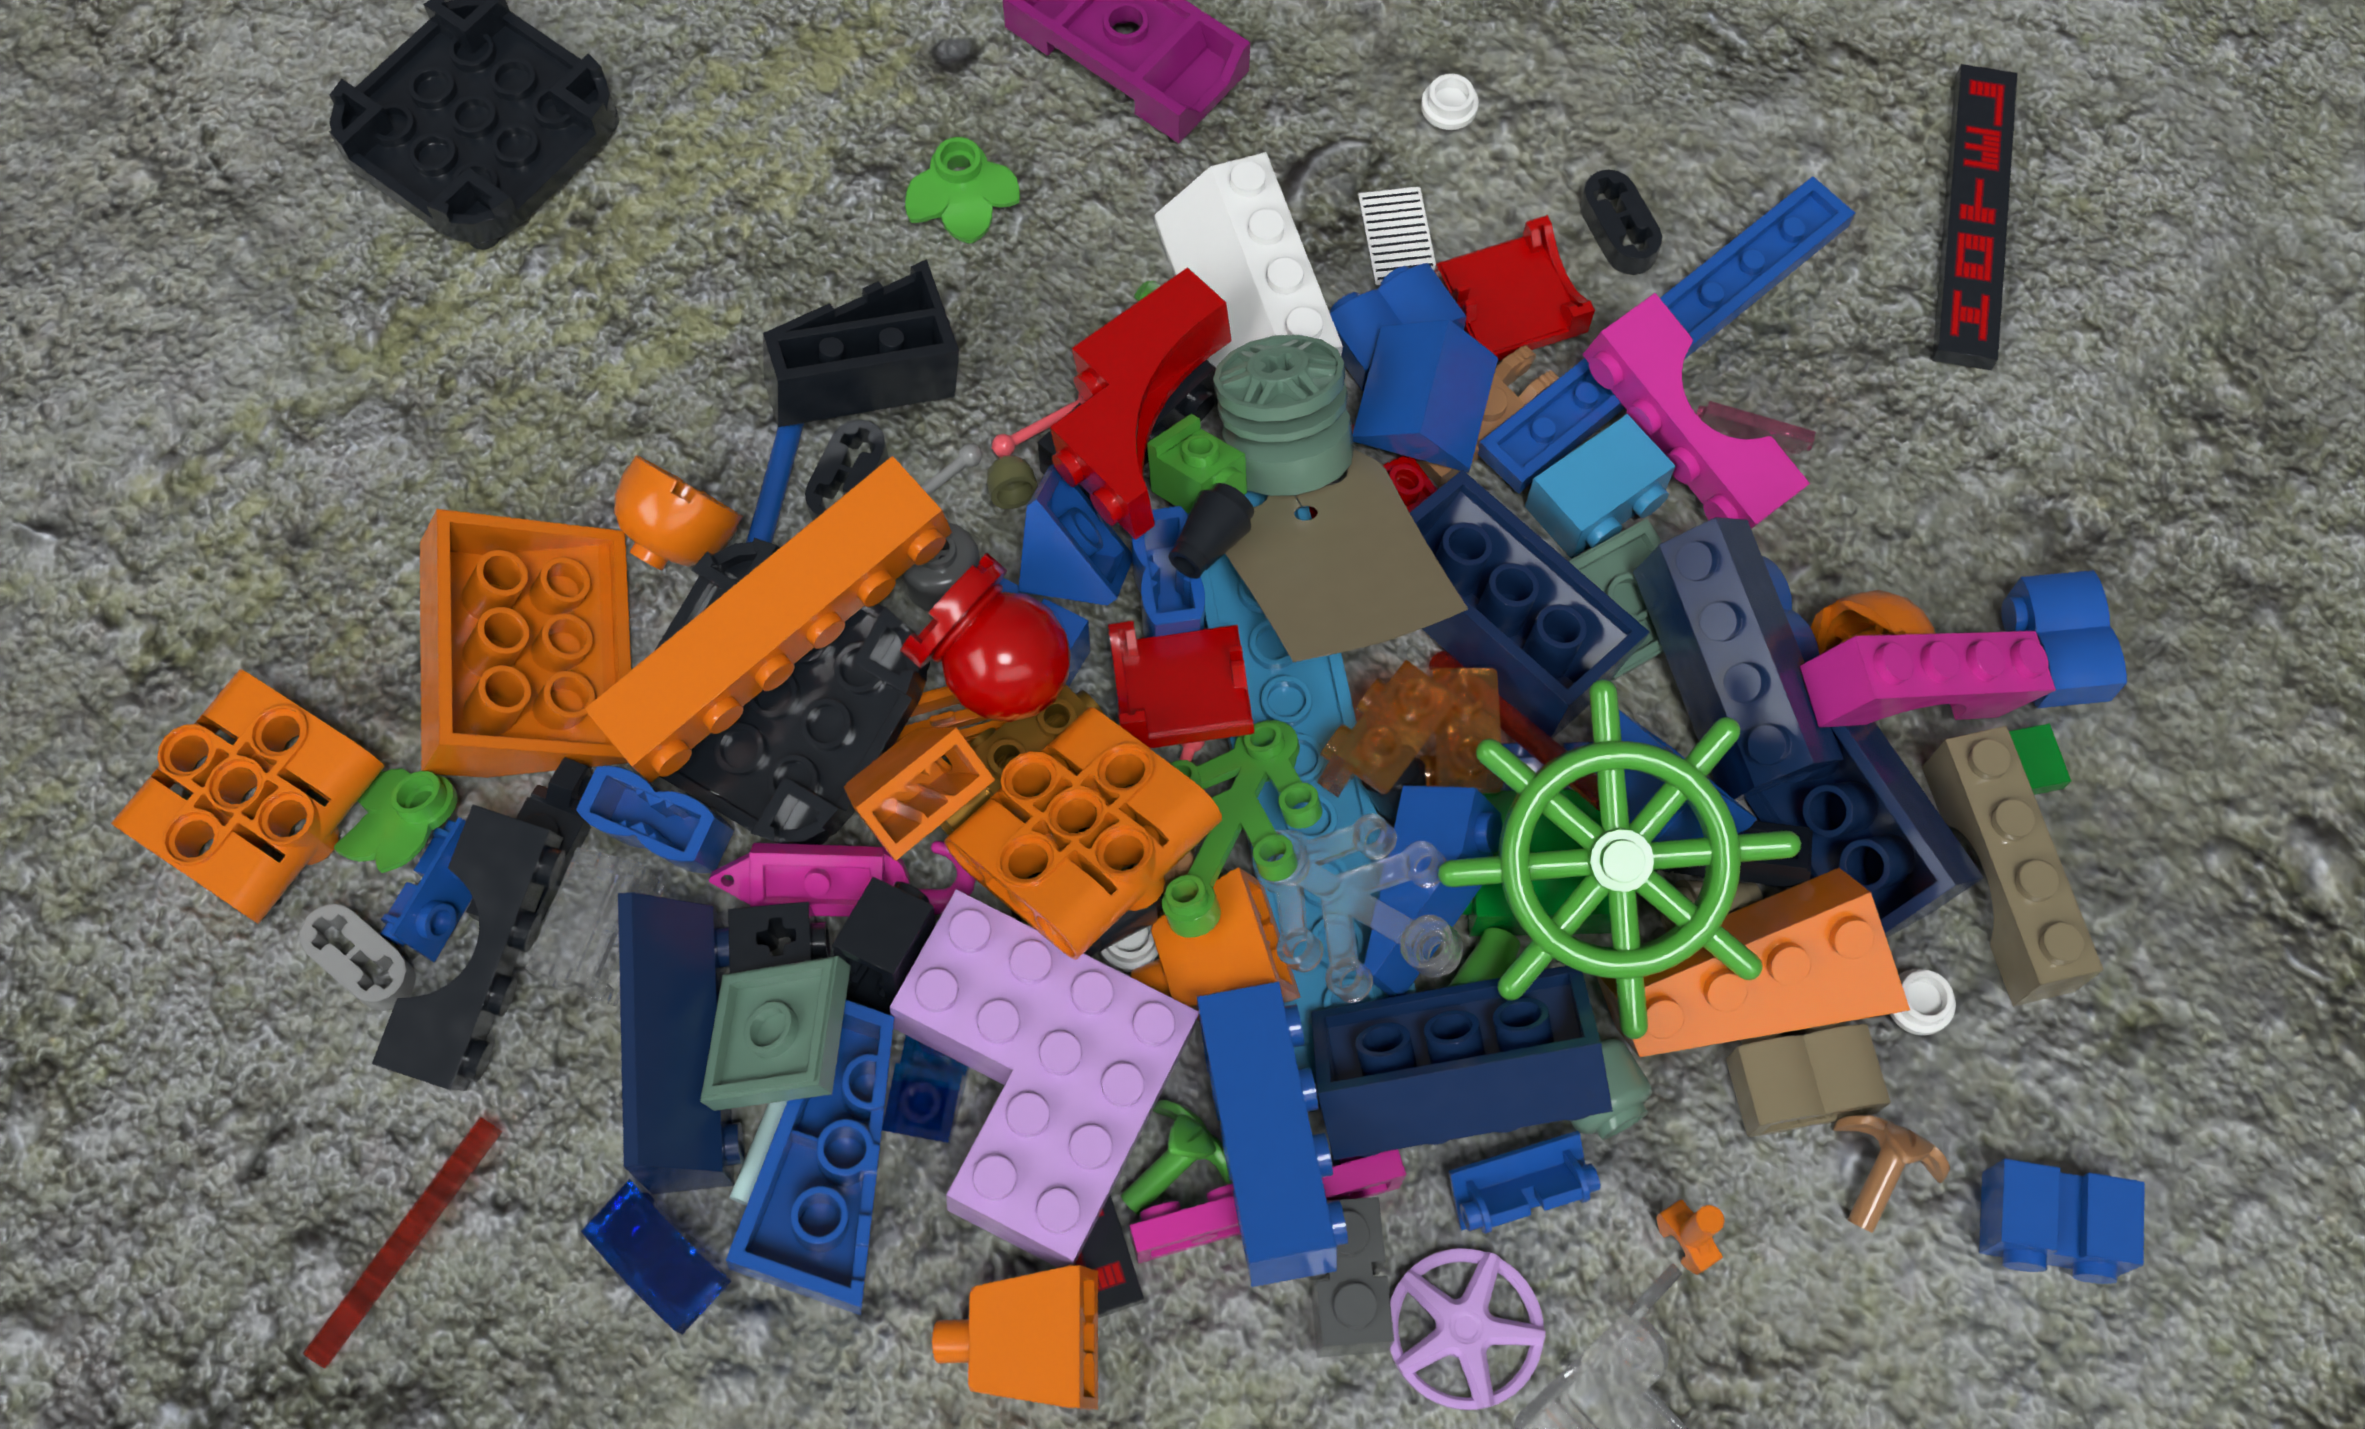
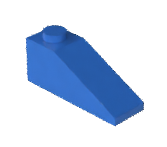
M1403 786L1362 972L1363 976L1390 997L1406 994L1482 887V885L1447 887L1443 885L1438 877V869L1441 864L1454 859L1489 857L1499 850L1500 835L1503 827L1501 813L1477 788Z

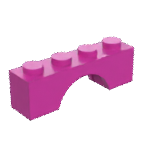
M1654 293L1602 330L1582 355L1589 362V369L1595 380L1601 386L1610 389L1626 408L1627 414L1676 466L1672 474L1673 477L1679 482L1688 485L1703 504L1708 520L1715 517L1748 520L1750 528L1753 529L1810 483L1772 436L1756 439L1729 437L1715 431L1697 416L1687 400L1682 382L1683 362L1693 339L1658 295Z
M2036 631L1854 636L1800 666L1819 728L1867 725L1906 711L1942 704H1950L1955 720L1998 718L2056 691L2048 668V657L2040 645Z

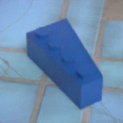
M1279 982L1197 996L1207 1072L1210 1075L1217 1121H1221L1220 1130L1228 1175L1230 1181L1232 1180L1235 1209L1251 1287L1336 1272L1337 1246L1348 1244V1235L1340 1200L1330 1202L1326 1200L1322 1177L1333 1176V1167L1326 1134L1312 1135L1308 1111L1318 1110L1319 1107L1311 1068L1298 1070L1294 1047L1304 1046V1035L1297 1004L1284 1006Z
M846 1000L832 1094L787 1101L728 1252L726 1263L730 1270L861 1316L893 1039L894 1016Z

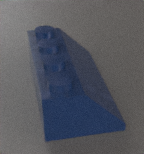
M1464 470L1457 473L1410 512L1429 548L1468 608L1464 612L1422 629L1546 741L1550 742L1590 705L1589 692L1592 684L1600 679L1610 681L1644 642L1650 631Z
M1715 517L1659 544L1633 571V574L1697 738L1700 741L1713 724L1723 717L1733 718L1741 729L1737 741L1711 770L1715 784L1739 802L1843 760L1831 727H1818L1800 666L1805 663L1748 520Z
M1875 722L1867 725L1831 727L1843 760L1746 798L1761 822L1810 827V830H1813L1810 880L1837 868L1845 871L1871 892L1887 938L1931 914L1984 877Z
M635 892L618 893L624 1168L652 1195L734 1186V1165L743 1164L745 1158L741 1123H732V1109L714 1111L700 1102L722 976L726 974V967H730L728 927H724L716 910L711 905Z
M1567 965L1544 969L1519 999L1513 1001L1506 1000L1499 994L1497 987L1500 978L1311 1012L1317 1092L1333 1159L1339 1160L1356 1156L1370 1157L1384 1151L1424 1144L1439 1145L1453 1139L1493 1132L1507 1133L1527 1126L1562 1120L1576 1121L1590 1115L1613 1112L1601 1040L1583 972L1570 968Z

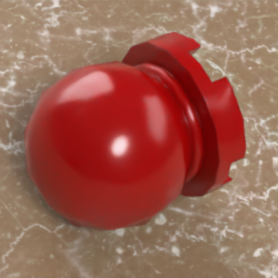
M986 553L978 562V566L972 565L929 611V614L934 619L918 636L912 633L900 651L920 669L932 658L935 662L941 661L946 685L963 707L986 719L1013 722L1034 717L1057 700L1068 681L1071 652L1066 632L1049 607L1027 594L1002 592L1003 588L999 583L1006 575L1007 570L991 555Z

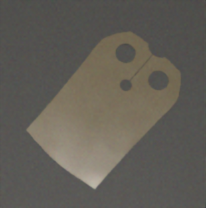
M1357 450L1353 452L1352 463L1347 468V475L1342 481L1299 495L1268 496L1267 500L1261 505L1253 507L1254 516L1250 520V532L1225 553L1264 612L1293 662L1383 643L1468 610L1426 543L1387 470L1380 462ZM1301 505L1302 507H1314L1318 512L1315 518L1305 521L1296 518L1294 513Z

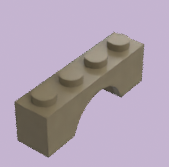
M2007 726L1945 739L1923 765L1922 769L1939 814L1948 826L1958 829L1965 835L1983 866L1993 905L1994 919L1990 948L2013 1007L2076 992L2104 969Z

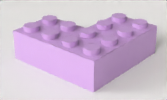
M955 890L890 1005V1014L894 1016L893 1029L1005 1085L946 1194L947 1211L1057 1268L1075 1265L1193 1032L1199 1011L1084 953L1074 960L1059 950L1036 929Z

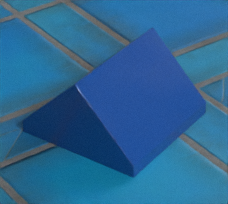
M1450 319L1381 326L1352 433L1353 442L1448 468L1464 470L1468 473L1471 468L1498 357Z
M1052 464L1046 470L1026 508L1018 592L1108 606L1119 596L1132 563V552L1113 528L1102 519L1078 485L1075 487L1070 486L1058 473L1054 464Z

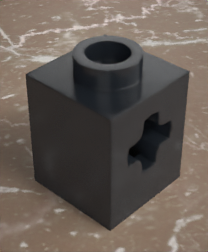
M809 901L728 909L730 974L830 957V937L827 922H817ZM789 937L791 942L784 945V954L773 956L771 951L778 949L779 939Z

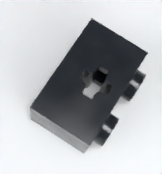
M872 877L832 944L834 956H839L851 966L846 997L868 1008L891 1015L890 1005L936 925L934 905L929 903L927 896L920 890L904 882L897 881L890 885Z

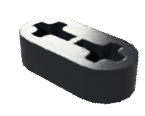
M1609 169L1594 173L1587 180L1580 202L1582 217L1607 261L1614 269L1630 275L1642 274L1648 271L1656 262L1662 244V233L1635 184L1627 175ZM1599 194H1604V196L1607 198L1599 201L1597 200ZM1618 199L1616 209H1614L1609 200ZM1626 234L1634 245L1643 243V251H1638L1634 245L1624 246Z
M861 419L848 421L839 426L832 435L805 491L806 503L812 520H815L827 510L825 509L823 497L833 499L842 483L844 484L843 493L845 495L888 460L884 434L874 423ZM863 442L869 443L871 454L861 452L853 467H851L848 447L858 449Z

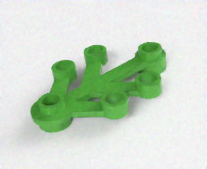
M1277 720L1255 723V734L1238 736L1233 750L1198 766L1187 760H1178L1170 763L1197 783L1202 789H1207L1237 776L1231 789L1212 797L1222 814V821L1208 833L1188 874L1175 878L1166 888L1162 899V908L1171 929L1176 934L1187 938L1199 937L1208 933L1217 925L1221 916V907L1213 887L1242 828L1254 848L1253 858L1259 874L1268 881H1281L1287 879L1295 872L1298 860L1292 842L1287 837L1276 833L1258 800L1265 782H1271L1280 795L1278 802L1287 825L1297 829L1307 828L1318 822L1322 816L1323 809L1317 790L1308 783H1302L1294 769L1300 744L1295 730L1287 723ZM1299 803H1308L1303 808L1293 809V807ZM1273 855H1284L1277 861H1267Z

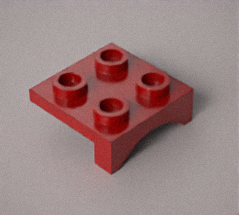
M1548 215L1527 221L1523 236L1445 260L1436 263L1434 272L1467 316L1464 331L1498 357V361L1503 360L1524 345L1534 350L1588 333L1595 309L1591 301L1582 296L1569 279L1559 256L1553 225Z
M1134 621L1108 624L1117 688L1119 723L1123 729L1151 749L1255 734L1238 625L1137 639Z

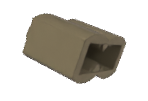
M1846 1022L1806 1028L1805 1035L1782 1037V1034L1778 1033L1741 1040L1742 1045L1738 1046L1726 1058L1747 1137L1786 1132L1811 1125L1835 1123L1841 1118L1853 1115H1873L1889 1105L1891 1101L1868 1025L1857 1024L1847 1026Z

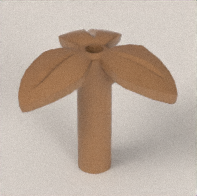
M1873 1115L1848 1116L1839 1119L1834 1124L1833 1131L1867 1133L1874 1136L1879 1142L1880 1152L1847 1221L1871 1233L1874 1232L1906 1164L1920 1161L1939 1183H1942L1948 1176L1950 1166L1940 1149L1924 1137L1905 1127Z

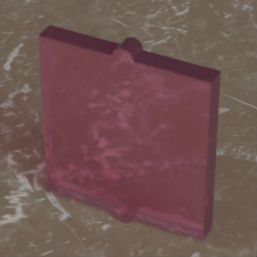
M1709 401L1706 406L1699 405L1696 413L1704 423L1716 431L1743 439L1772 436L1784 451L1799 454L1803 450L1811 451L1815 440L1816 431Z

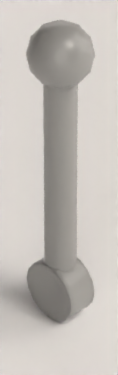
M973 443L963 445L959 450V457L921 486L923 490L930 495L966 466L974 467L978 465L982 459V451L979 446Z

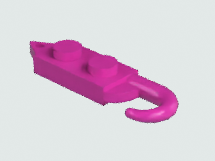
M934 841L931 844V851L945 856L953 862L956 868V879L951 886L945 889H917L927 896L930 904L934 905V914L940 915L943 913L955 890L970 896L974 891L976 880L954 859L944 842ZM753 843L749 853L712 871L709 882L749 904L750 907L809 901L814 916L849 917L872 877L890 885L897 881L910 885V877L904 861L901 858L896 861L893 860L884 847ZM724 875H731L734 880H727Z

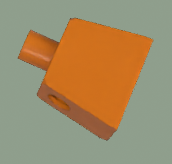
M957 727L917 728L849 780L844 789L853 808L893 860L896 861L994 782L995 779ZM945 754L946 757L949 759L951 765L948 764L941 756Z
M1236 868L1217 879L1213 887L1221 907V916L1217 925L1211 931L1199 937H1182L1171 929L1164 914L1151 927L1159 959L1131 971V978L1197 1011V996L1273 982L1280 983L1284 1003L1301 997L1263 882L1241 868Z
M1072 1265L972 1287L969 1294V1319L936 1321L932 1334V1350L935 1361L938 1364L968 1363V1386L971 1392L1067 1408L1098 1410V1271L1081 1265Z

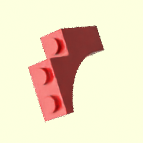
M1188 267L1072 347L1077 375L1073 380L1085 402L1050 426L1056 454L1052 456V461L1058 473L1070 486L1075 487L1080 484L1090 494L1094 508L1106 523L1113 526L1118 522L1135 540L1155 526L1149 493L1143 477L1147 443L1157 417L1181 382L1195 368L1232 341L1226 301Z

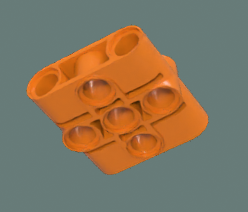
M239 669L194 724L177 727L164 737L158 749L157 759L159 766L111 824L259 924L306 865H313L323 861L333 852L339 838V823L385 766L375 756L350 738L251 674ZM220 729L236 742L231 745L217 736L216 733ZM299 735L296 743L291 748L283 751L286 743ZM208 755L205 762L198 769L194 770L197 762ZM176 783L192 795L188 800H185L170 790V788ZM257 786L253 796L241 803L245 793ZM308 789L327 800L326 806H322L305 794ZM306 818L303 828L297 834L289 837L292 827L298 821ZM214 838L211 847L204 854L198 856L202 846ZM264 844L285 856L280 863L260 850Z
M1089 707L1041 752H1026L1010 760L1001 775L1002 787L944 840V843L954 859L967 873L1064 954L1076 960L1128 910L1144 909L1155 903L1163 893L1165 886L1164 876L1222 821V814L1213 799L1197 783L1105 714ZM1088 828L1083 832L1076 833L1081 829ZM1134 863H1135V864H1138V865H1136L1135 867H1133L1132 869H1128V870H1124V871L1121 870L1122 868H1124V867L1127 866V865L1134 864ZM1042 872L1034 878L1026 879L1032 874Z

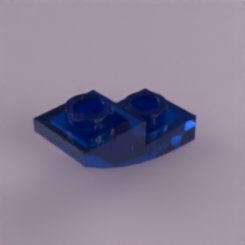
M906 1035L901 1061L895 1064L882 1131L950 1143L970 1067Z
M631 1179L620 1188L581 1230L593 1247L635 1293L675 1332L681 1335L689 1329L731 1283L728 1276L694 1237L680 1230L649 1192Z

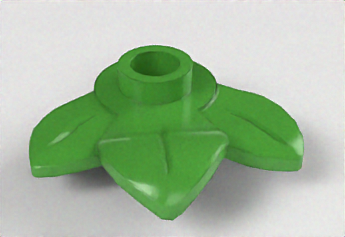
M952 137L943 141L937 147L931 158L930 169L920 173L910 181L905 199L906 214L911 223L941 218L944 228L955 239L965 243H975L989 231L993 207H1010L1020 202L1019 184L1017 178L1008 167L987 161L985 153L975 142L964 137ZM957 167H965V168H967V169L960 170V171H954V170H953L954 168H957Z
M399 768L380 772L358 799V802L368 813L335 844L334 849L338 854L358 862L375 859L377 869L381 873L399 868L410 862L424 848L431 831L441 826L451 816L458 799L456 789L448 779L429 771H418L411 774L405 769Z

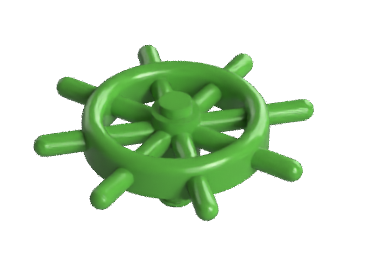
M1600 679L1592 684L1589 692L1594 743L1576 747L1562 753L1547 762L1536 772L1495 739H1484L1478 744L1476 756L1480 763L1517 792V795L1509 807L1503 823L1498 856L1445 861L1438 869V877L1441 883L1447 887L1501 883L1511 912L1522 929L1532 939L1498 982V992L1504 999L1512 1001L1519 999L1554 958L1580 972L1616 979L1621 1031L1630 1039H1638L1644 1036L1648 1030L1644 976L1672 968L1690 958L1702 947L1740 978L1753 980L1760 976L1763 967L1761 959L1721 925L1730 911L1736 895L1741 862L1794 857L1801 848V841L1796 833L1787 830L1738 835L1726 802L1706 777L1739 738L1741 729L1736 720L1731 717H1723L1717 720L1685 759L1657 746L1622 741L1616 686L1609 680ZM1624 769L1643 772L1665 782L1630 824ZM1597 772L1601 826L1560 793L1561 790L1572 782ZM1686 801L1698 819L1704 838L1652 842ZM1541 814L1583 847L1580 849L1529 853L1533 831ZM1706 865L1703 885L1695 903L1654 871ZM1586 876L1550 918L1538 900L1532 881ZM1636 892L1675 923L1676 926L1660 937L1641 944ZM1608 894L1613 947L1598 946L1573 937L1574 933Z

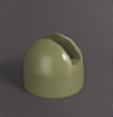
M1004 455L995 460L987 472V488L993 504L1003 509H1014L1029 503L1038 487V483L1033 469L1026 460L1015 455Z

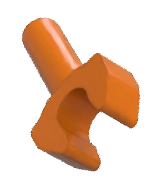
M1680 1199L1656 1216L1660 1234L1664 1238L1672 1235L1679 1242L1685 1252L1681 1263L1692 1273L1698 1275L1723 1258L1712 1238L1724 1225V1216L1717 1207L1705 1205L1694 1213Z

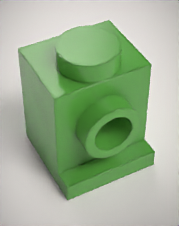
M1193 414L1188 415L1147 443L1151 491L1173 505L1181 506L1186 513H1190L1198 493L1202 490H1209L1215 483H1225L1236 488L1244 495L1247 493L1245 454L1201 429L1200 418Z

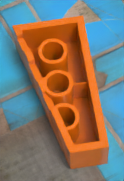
M1841 868L1827 872L1810 881L1727 914L1721 926L1761 959L1763 965L1762 972L1756 979L1744 980L1704 947L1690 958L1672 968L1644 976L1648 1030L1641 1038L1630 1039L1621 1031L1616 979L1597 976L1616 1029L1639 1057L1910 1011L1872 894Z

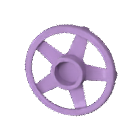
M1465 1248L1449 1249L1434 1253L1422 1259L1408 1270L1394 1290L1390 1300L1394 1343L1389 1349L1402 1376L1425 1398L1436 1404L1458 1410L1489 1408L1516 1394L1534 1373L1540 1360L1545 1340L1541 1308L1532 1288L1523 1276L1498 1255L1492 1252ZM1468 1262L1478 1264L1464 1294L1458 1299L1451 1298L1423 1278L1422 1275L1448 1263ZM1497 1273L1510 1282L1520 1295L1528 1312L1530 1324L1494 1317L1490 1314L1488 1307ZM1408 1292L1434 1318L1436 1326L1433 1332L1403 1353L1399 1339L1398 1323L1400 1309ZM1492 1345H1529L1527 1357L1519 1372L1509 1383L1493 1392L1486 1354L1487 1349ZM1449 1355L1458 1358L1472 1397H1457L1440 1392L1424 1382L1415 1372Z

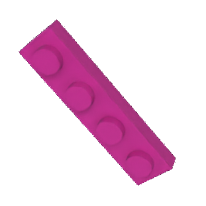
M1396 1149L1370 1157L1356 1156L1339 1159L1340 1165L1333 1166V1176L1322 1177L1327 1201L1368 1198L1399 1189L1404 1181L1406 1172L1399 1151ZM1233 1184L1208 1192L1206 1194L1208 1203L1182 1210L1180 1202L1173 1201L1142 1211L1140 1213L1142 1222L1130 1225V1238L1137 1263L1140 1264L1240 1235L1233 1197Z

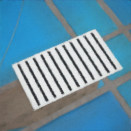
M1420 186L1358 193L1375 284L1380 285L1390 272L1401 266L1412 268L1428 263L1433 271H1435L1436 262Z

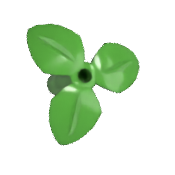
M1159 1100L1153 1111L1175 1121L1170 1130L1168 1149L1120 1196L1133 1212L1140 1215L1196 1160L1200 1159L1212 1162L1220 1172L1226 1185L1233 1184L1228 1175L1223 1143L1212 1135L1204 1122L1187 1107L1173 1101Z

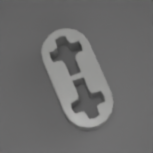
M339 904L324 905L308 914L302 923L299 937L301 946L307 955L364 1005L373 1010L386 1011L393 1009L397 998L409 997L412 993L416 978L414 968L409 961L349 908ZM331 926L337 930H342L343 935L355 945L346 955L334 945L328 944L327 939L323 936L325 931ZM369 959L382 970H388L389 976L393 979L391 984L385 989L376 984L373 985L372 979L361 970Z

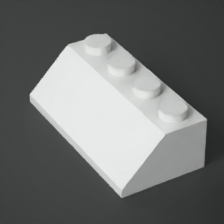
M1266 152L1210 166L1154 215V222L1174 276L1188 267L1227 303L1232 341L1207 359L1215 367L1231 351L1250 341L1274 335H1303L1322 339L1337 348L1340 355L1342 354L1343 346Z

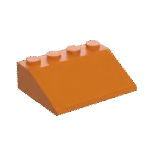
M436 509L420 541L421 771H429L437 775L489 778L556 771L564 757L588 767L629 763L584 710L585 707L631 671L626 541L623 531Z

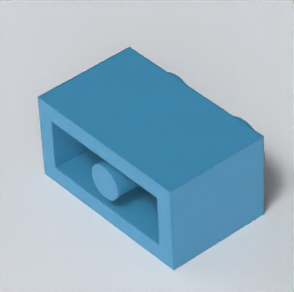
M1626 414L1533 478L1525 508L1565 553L1573 559L1587 548H1593L1619 534L1623 527L1621 524L1637 514L1640 518H1645L1655 512L1669 496L1666 488L1676 466L1635 421Z

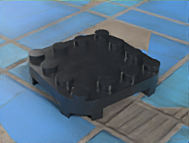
M429 0L423 4L429 20L356 87L344 79L338 82L329 94L334 103L329 121L331 128L329 132L343 159L359 176L439 233L457 241L468 242L476 249H490L500 241L501 237L506 236L522 225L602 148L611 133L618 127L619 116L614 106L604 72L598 62L589 53L580 59L512 13L506 0H451L447 2L446 0Z
M754 538L753 542L735 543L713 555L707 551L691 569L699 577L656 649L780 547ZM879 604L871 607L863 606L845 621L844 630L832 643L821 649L813 648L794 664L793 673L784 683L770 691L762 690L743 706L742 715L731 727L718 734L710 733L691 749L692 755L683 767L675 773L661 778L751 831V834L780 844H824L830 836L840 830L855 812L844 786L895 744L920 701L927 681L930 661L920 669L900 651L907 638L912 633L916 634V632L886 607Z

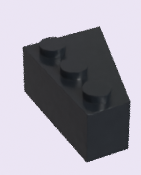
M927 259L911 266L910 275L883 287L877 281L862 288V297L834 309L830 303L763 333L764 383L778 427L955 397L959 348Z

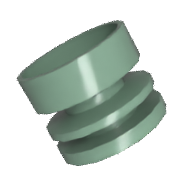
M1274 335L1250 341L1231 351L1216 367L1213 382L1215 394L1219 400L1217 405L1218 414L1224 425L1222 439L1225 443L1245 454L1248 491L1268 496H1294L1318 490L1340 478L1352 463L1354 444L1351 418L1346 409L1348 391L1344 383L1346 376L1345 365L1337 348L1322 339L1303 335Z

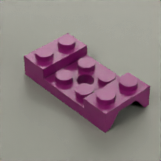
M1003 0L1005 28L1047 56L1055 48L1059 49L1134 99L1135 115L1178 144L1249 72L1251 42L1186 0ZM1134 22L1140 26L1137 31L1129 34L1119 33L1112 28L1116 23L1123 24Z

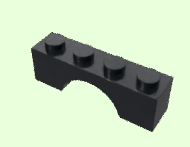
M472 804L448 869L465 884L475 901L479 917V934L475 950L462 972L446 986L421 996L397 998L372 1061L373 1065L452 1091H467L471 1080L478 1082L481 1079L492 1054L493 1044L486 1041L495 1015L500 1017L505 1015L516 991L517 978L511 977V973L519 952H528L540 928L541 914L536 913L535 910L544 887L553 888L561 874L565 861V851L559 849L563 837L551 830Z

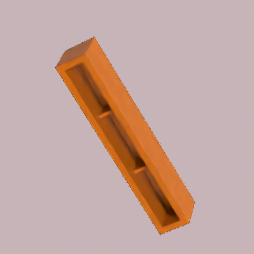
M891 456L585 707L584 710L629 764L650 783L659 776L665 777L675 773L690 759L692 748L710 733L718 734L731 727L742 715L743 706L762 690L770 691L784 683L793 673L794 664L813 648L821 649L832 643L844 630L845 621L863 606L871 607L884 600L894 589L895 580L914 564L923 565L932 560L946 543L945 538L952 533L942 509L902 465Z

